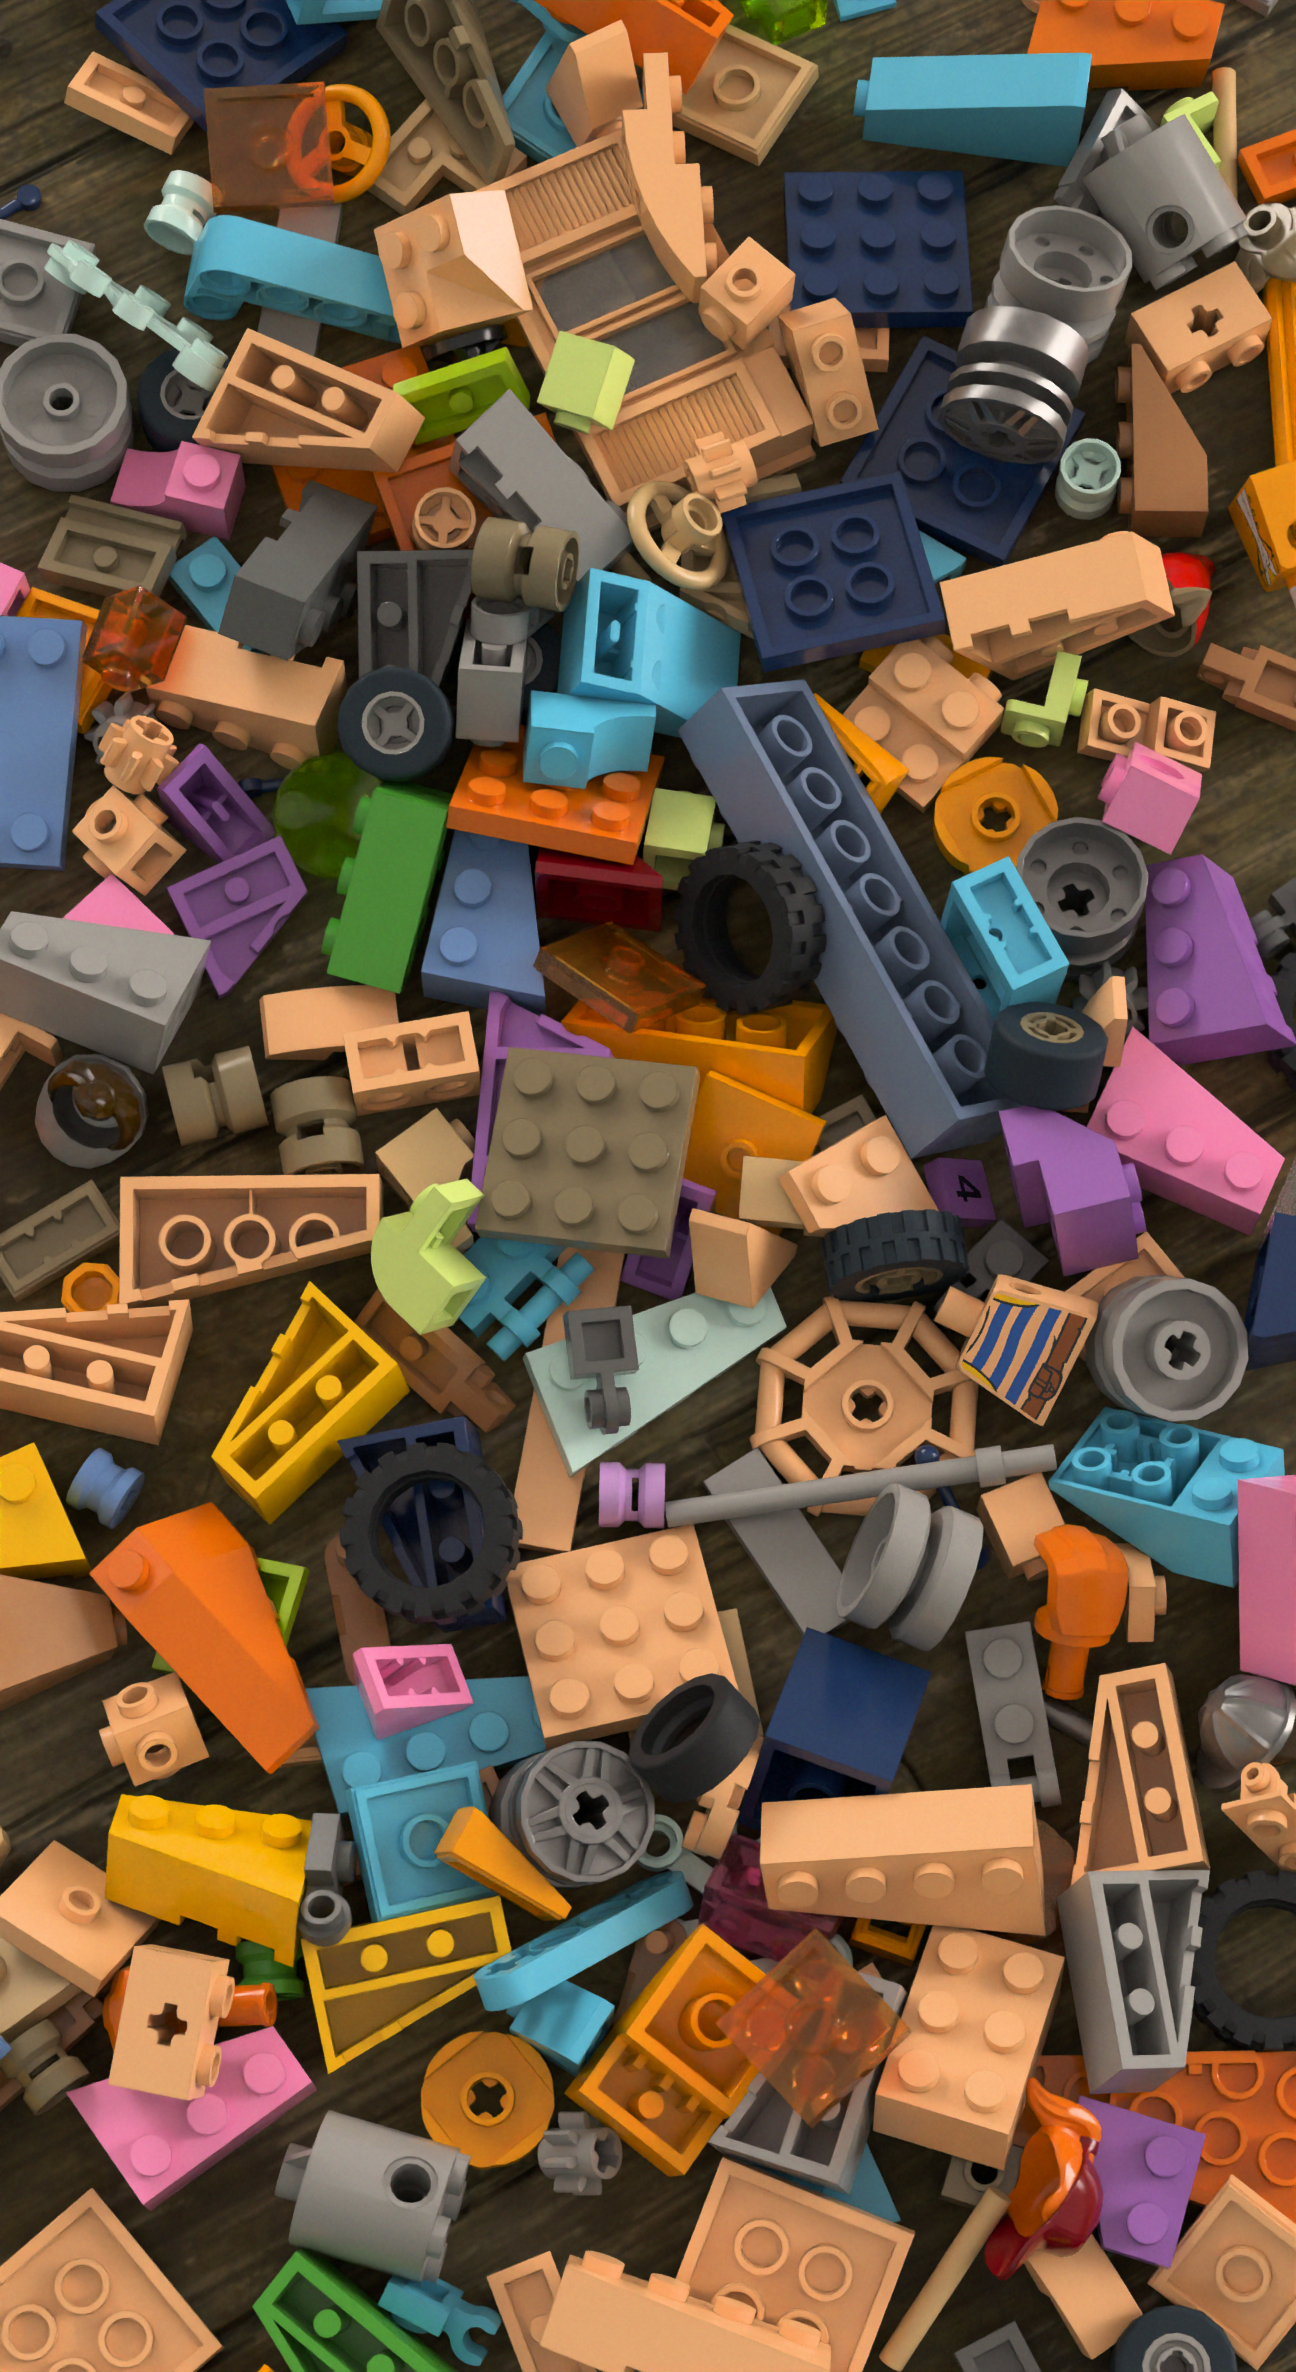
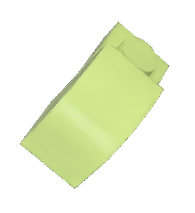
M467 1178L441 1185L434 1183L428 1186L414 1200L410 1211L382 1218L373 1236L371 1266L377 1287L386 1302L419 1335L453 1326L487 1278L451 1244L484 1197V1194Z

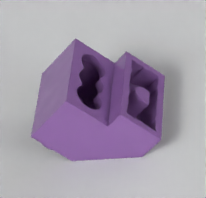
M1024 1105L999 1111L1010 1177L1024 1228L1049 1222L1063 1276L1139 1259L1136 1234L1147 1231L1140 1203L1142 1201L1141 1188L1134 1163L1121 1164L1115 1141L1053 1110H1043Z

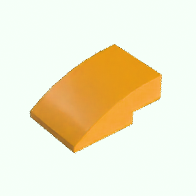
M701 1924L675 1951L634 2000L564 2094L605 2127L613 2129L620 2139L668 2177L685 2175L723 2119H728L748 2093L747 2087L758 2072H763L787 2039L786 2033L806 2006L708 1927Z

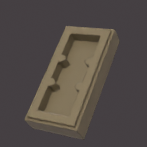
M92 1179L0 1234V1278L16 1303L120 1242V1223Z

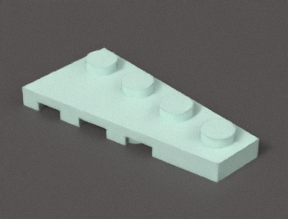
M771 1287L753 1309L696 1294L695 1292L632 1315L639 1370L635 1374L614 1376L615 1387L627 1388L631 1405L630 1425L620 1426L616 1434L603 1435L600 1429L588 1428L584 1409V1395L586 1390L596 1389L597 1381L596 1377L570 1380L566 1339L526 1353L523 1357L524 1364L569 1478L587 1467L592 1461L611 1448H615L634 1435L640 1428L662 1413L669 1411L684 1401L715 1377H719L782 1334L787 1326Z

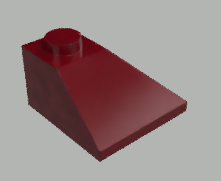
M540 847L535 868L537 917L655 932L661 931L663 876L637 855L634 864L629 865Z

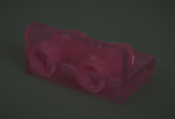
M733 1833L722 1857L718 1860L704 1886L698 1926L704 1924L728 1944L777 1961L787 1967L819 1977L827 1966L831 1942L844 1916L769 1909L760 1868V1842Z

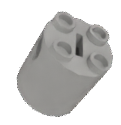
M1140 113L1101 138L1111 158L1087 174L1082 180L1108 223L1123 235L1132 251V263L1145 284L1150 281L1155 290H1158L1196 268L1198 265L1192 257L1194 254L1202 250L1206 258L1216 252H1221L1248 234L1242 224L1247 220L1245 214L1185 114L1152 131L1143 114ZM1175 212L1181 214L1186 219L1188 225L1186 239L1179 236L1174 229L1173 216Z
M329 2110L320 2126L313 2148L291 2142L280 2169L275 2196L296 2202L290 2226L289 2245L420 2284L422 2280L436 2284L447 2251L448 2243H446L451 2220H457L467 2186L465 2179L471 2156L460 2153V2149Z

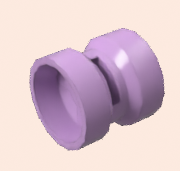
M600 1462L599 1527H619L624 1521H638L644 1528H664L665 1463H645L640 1469H626L620 1462ZM632 1479H639L638 1511H632Z

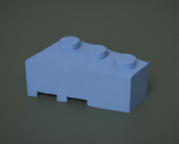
M455 830L421 969L424 997L488 1010L490 991H499L509 996L516 1005L538 1016L541 1013L546 1015L545 991L528 844Z

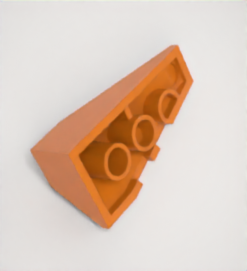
M213 1502L137 1527L89 1574L125 1618L263 1769L273 1774L319 1729V1725L296 1662L289 1656L277 1624L280 1618L274 1602L266 1594L258 1569L261 1567L254 1548Z

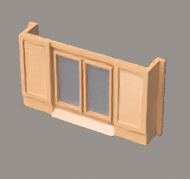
M621 128L473 192L505 190L534 309L515 317L544 376L559 331L616 346L635 359L613 431L591 425L589 434L573 431L607 500L617 504L627 515L630 498L639 487L646 483L666 481L691 491L686 479L683 462L686 459L695 457L694 452L697 449L694 440L721 431L725 439H730L731 444L739 441L745 442L752 456L758 480L773 478V475L783 474L813 461L816 454L811 446L814 427L813 419L785 368L767 327L745 351L731 339L728 341L718 339L703 324L701 315L698 313L699 303H692L656 256L642 228L632 200L624 165ZM713 223L703 224L705 243L716 242L718 269L730 256ZM648 504L645 516L648 530L651 532L662 527Z

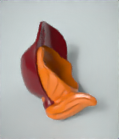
M1034 2077L1030 2078L1027 2082L1026 2098L1029 2107L1042 2126L1031 2136L1024 2147L1021 2155L1018 2182L1008 2195L1012 2203L1006 2210L1007 2214L989 2236L985 2247L986 2264L992 2274L1001 2281H1006L1036 2251L1059 2257H1068L1078 2253L1090 2237L1092 2231L1098 2226L1103 2206L1104 2195L1098 2173L1093 2166L1094 2157L1097 2155L1099 2142L1102 2137L1099 2121L1083 2106L1045 2090Z

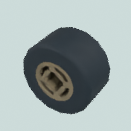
M1038 1002L1011 1005L997 1014L993 1025L984 1073L990 1086L1004 1097L1022 1105L1043 1110H1068L1082 1107L1096 1097L1107 1050L1108 1037L1100 1024L1088 1015L1069 1007Z

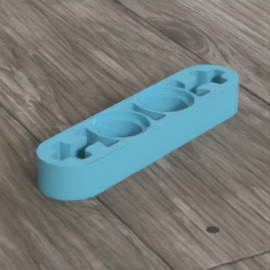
M668 1871L645 1878L479 1969L474 1974V1979L485 2010L500 2011L525 2003L691 1910L694 1904L683 1872Z

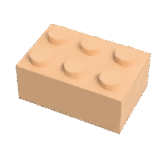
M933 1925L875 2093L873 2131L1004 2171L1026 2104V2085L1028 2080L1035 2075L1060 1997L1065 1957L968 1928Z

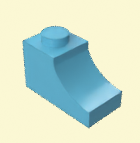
M531 690L523 741V782L586 789L587 781L602 774L618 771L647 772L656 722V705Z

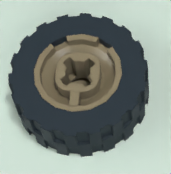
M925 1209L877 1214V1216L864 1217L854 1220L852 1223L836 1227V1230L824 1235L825 1239H821L828 1291L830 1295L839 1300L877 1302L920 1296L928 1292L944 1289L948 1285L959 1282L962 1277H966L969 1274L968 1270H970L962 1221L958 1215H952V1212L948 1211L941 1212Z

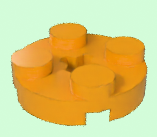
M983 757L963 764L947 777L941 788V793L935 802L933 833L936 844L943 856L952 866L964 872L965 876L1007 856L1010 857L1016 868L1018 856L1029 838L1049 823L1057 821L1058 806L1055 795L1047 781L1036 770L1024 764L1020 768L1014 764L1002 763L1003 758ZM992 807L997 814L1007 811L1011 815V818L1005 824L1004 831L995 832L993 829L987 830L981 825L985 817L983 811L985 808Z
M484 2031L460 2035L443 2046L428 2065L421 2089L422 2119L433 2141L459 2148L460 2153L470 2155L471 2161L469 2166L472 2168L487 2170L515 2164L527 2157L539 2146L544 2131L549 2129L555 2112L553 2079L550 2070L541 2055L529 2043L519 2037L499 2032L484 2033ZM480 2082L489 2089L500 2084L506 2091V2094L500 2099L501 2107L504 2110L494 2118L488 2112H483L476 2116L469 2108L476 2101L472 2088Z

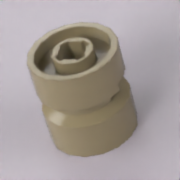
M487 517L477 535L471 564L473 593L479 598L507 603L514 602L521 595L526 606L557 612L565 611L574 594L579 573L581 547L577 532L548 526H538L533 533H530L525 522Z
M249 1046L216 1053L211 1065L204 1066L197 1058L162 1066L181 1146L214 1139L217 1137L219 1128L227 1126L233 1133H239L269 1125Z
M336 1076L304 1078L286 1083L276 1088L270 1094L276 1133L287 1137L279 1145L283 1175L362 1174L366 1170L359 1132L349 1128L357 1119L349 1080Z

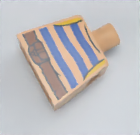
M998 1274L984 1302L950 1286L940 1304L934 1321L967 1337L956 1367L962 1373L1032 1422L1043 1427L1097 1319L1099 1303L1088 1298Z

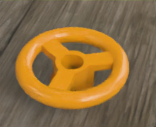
M329 85L309 95L292 115L284 138V161L288 174L296 187L313 200L334 204L350 201L367 191L382 173L390 151L391 133L386 113L372 94L354 85ZM345 102L359 107L366 114L371 124L373 137L367 131L346 122ZM324 108L326 129L320 137L319 146L306 158L302 159L301 145L305 129L314 115ZM345 142V146L343 150L340 152L342 144ZM327 166L345 175L355 176L351 180L339 185H325L314 179Z

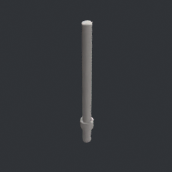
M1050 1444L1001 1452V1446L998 1445L974 1449L975 1456L665 1502L668 1527L671 1528L878 1497L889 1484L894 1483L914 1491L979 1482L980 1488L1006 1484L1007 1477L1057 1470L1054 1445Z

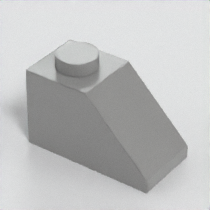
M467 619L458 668L456 738L470 739L474 744L486 747L500 746L506 742H519L528 639L512 645L487 644L471 636L470 619Z

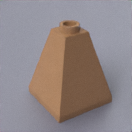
M0 1574V1711L110 1660L118 1646L127 1644L125 1616L117 1607H111L110 1598L107 1595Z

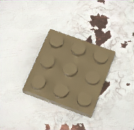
M509 1047L482 1188L484 1197L479 1204L475 1225L478 1235L485 1238L669 1259L701 1077L698 1068L694 1066Z

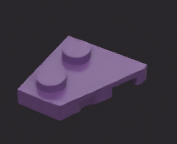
M281 835L167 887V894L188 937L211 940L205 972L219 1000L229 995L307 897L308 892Z

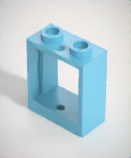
M1007 856L953 881L940 923L972 981L980 978L986 982L984 989L977 990L993 1019L996 1020L997 1014L1011 1005L1027 1002L1055 1004L1070 964L1010 857Z

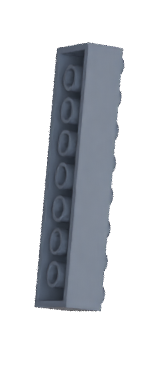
M805 679L721 688L677 731L690 753L694 766L700 771L718 804L720 814L730 826L738 843L756 840L761 841V844L770 842L777 844L783 848V855L792 854L802 864L800 871L804 877L810 876L817 889V892L813 894L816 904H822L825 921L820 922L821 934L826 935L825 952L819 953L818 958L822 967L818 977L812 980L815 982L831 1011L838 1030L845 1037L861 1066L867 1083L874 1090L891 1121L899 1140L904 1145L911 1159L993 1141L1002 1133L999 1111L1024 1106L1004 1097L990 1086L984 1073L995 1020Z

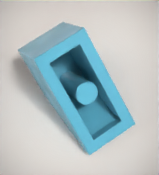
M565 1980L525 2003L508 2008L506 2014L515 2019L509 2028L510 2035L523 2039L541 2056L576 2077L613 2025L614 2005Z

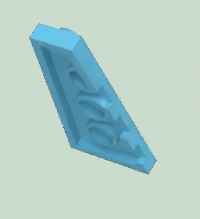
M529 1677L467 1679L465 1681L474 1704L459 1712L378 1741L357 1686L305 1688L319 1725V1729L314 1733V1737L340 1817L349 1816L344 1793L345 1789L477 1761L478 1771L489 1766H493L496 1771L547 1751Z

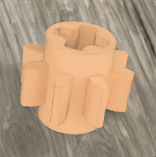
M722 431L694 440L697 449L694 452L695 457L686 459L683 462L691 493H698L707 497L716 505L720 514L747 505L744 496L748 494L746 488L757 485L758 479L752 456L745 442L739 441L731 444L729 438L725 439Z
M140 715L132 717L131 720L126 719L122 727L111 723L98 746L104 752L100 763L105 765L104 774L106 778L117 788L131 794H143L146 790L151 791L155 783L160 785L180 763L173 757L177 747L172 745L174 741L172 733L160 722Z

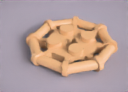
M831 1295L824 1297L821 1307L770 1349L762 1348L756 1358V1362L760 1365L755 1434L749 1439L753 1450L759 1448L788 1483L818 1479L787 1443L790 1440L803 1436L812 1443L829 1463L822 1478L840 1476L842 1471L855 1474L899 1467L923 1445L934 1446L941 1455L940 1461L975 1456L979 1384L956 1367L960 1351L925 1313V1305L914 1301L912 1306L839 1300ZM848 1326L899 1331L892 1343L881 1342L880 1345L863 1344V1340H853ZM832 1331L838 1346L813 1367L809 1368L795 1361ZM912 1337L944 1371V1374L929 1378L905 1351ZM785 1378H789L804 1386L802 1415L799 1419L781 1424ZM945 1392H952L949 1437L931 1429L933 1396ZM860 1393L863 1397L869 1399L877 1394L883 1400L878 1409L879 1415L882 1418L875 1422L867 1418L861 1421L857 1420L852 1415L856 1408L852 1397ZM933 1488L917 1492L926 1495L929 1500L937 1493V1490ZM877 1497L812 1506L807 1508V1512L816 1517H819L821 1513L866 1516Z

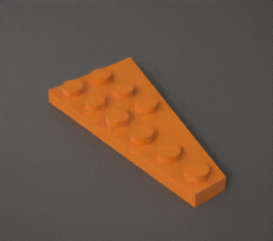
M1296 2051L1187 2052L1185 2068L1152 2092L1090 2094L1083 2055L1042 2056L1041 2054L1034 2078L1039 2081L1045 2090L1075 2103L1079 2095L1206 2134L1188 2203L1205 2208L1228 2177L1233 2174L1296 2224ZM1027 2100L1012 2144L1020 2148H1024L1031 2136L1042 2126L1029 2107Z

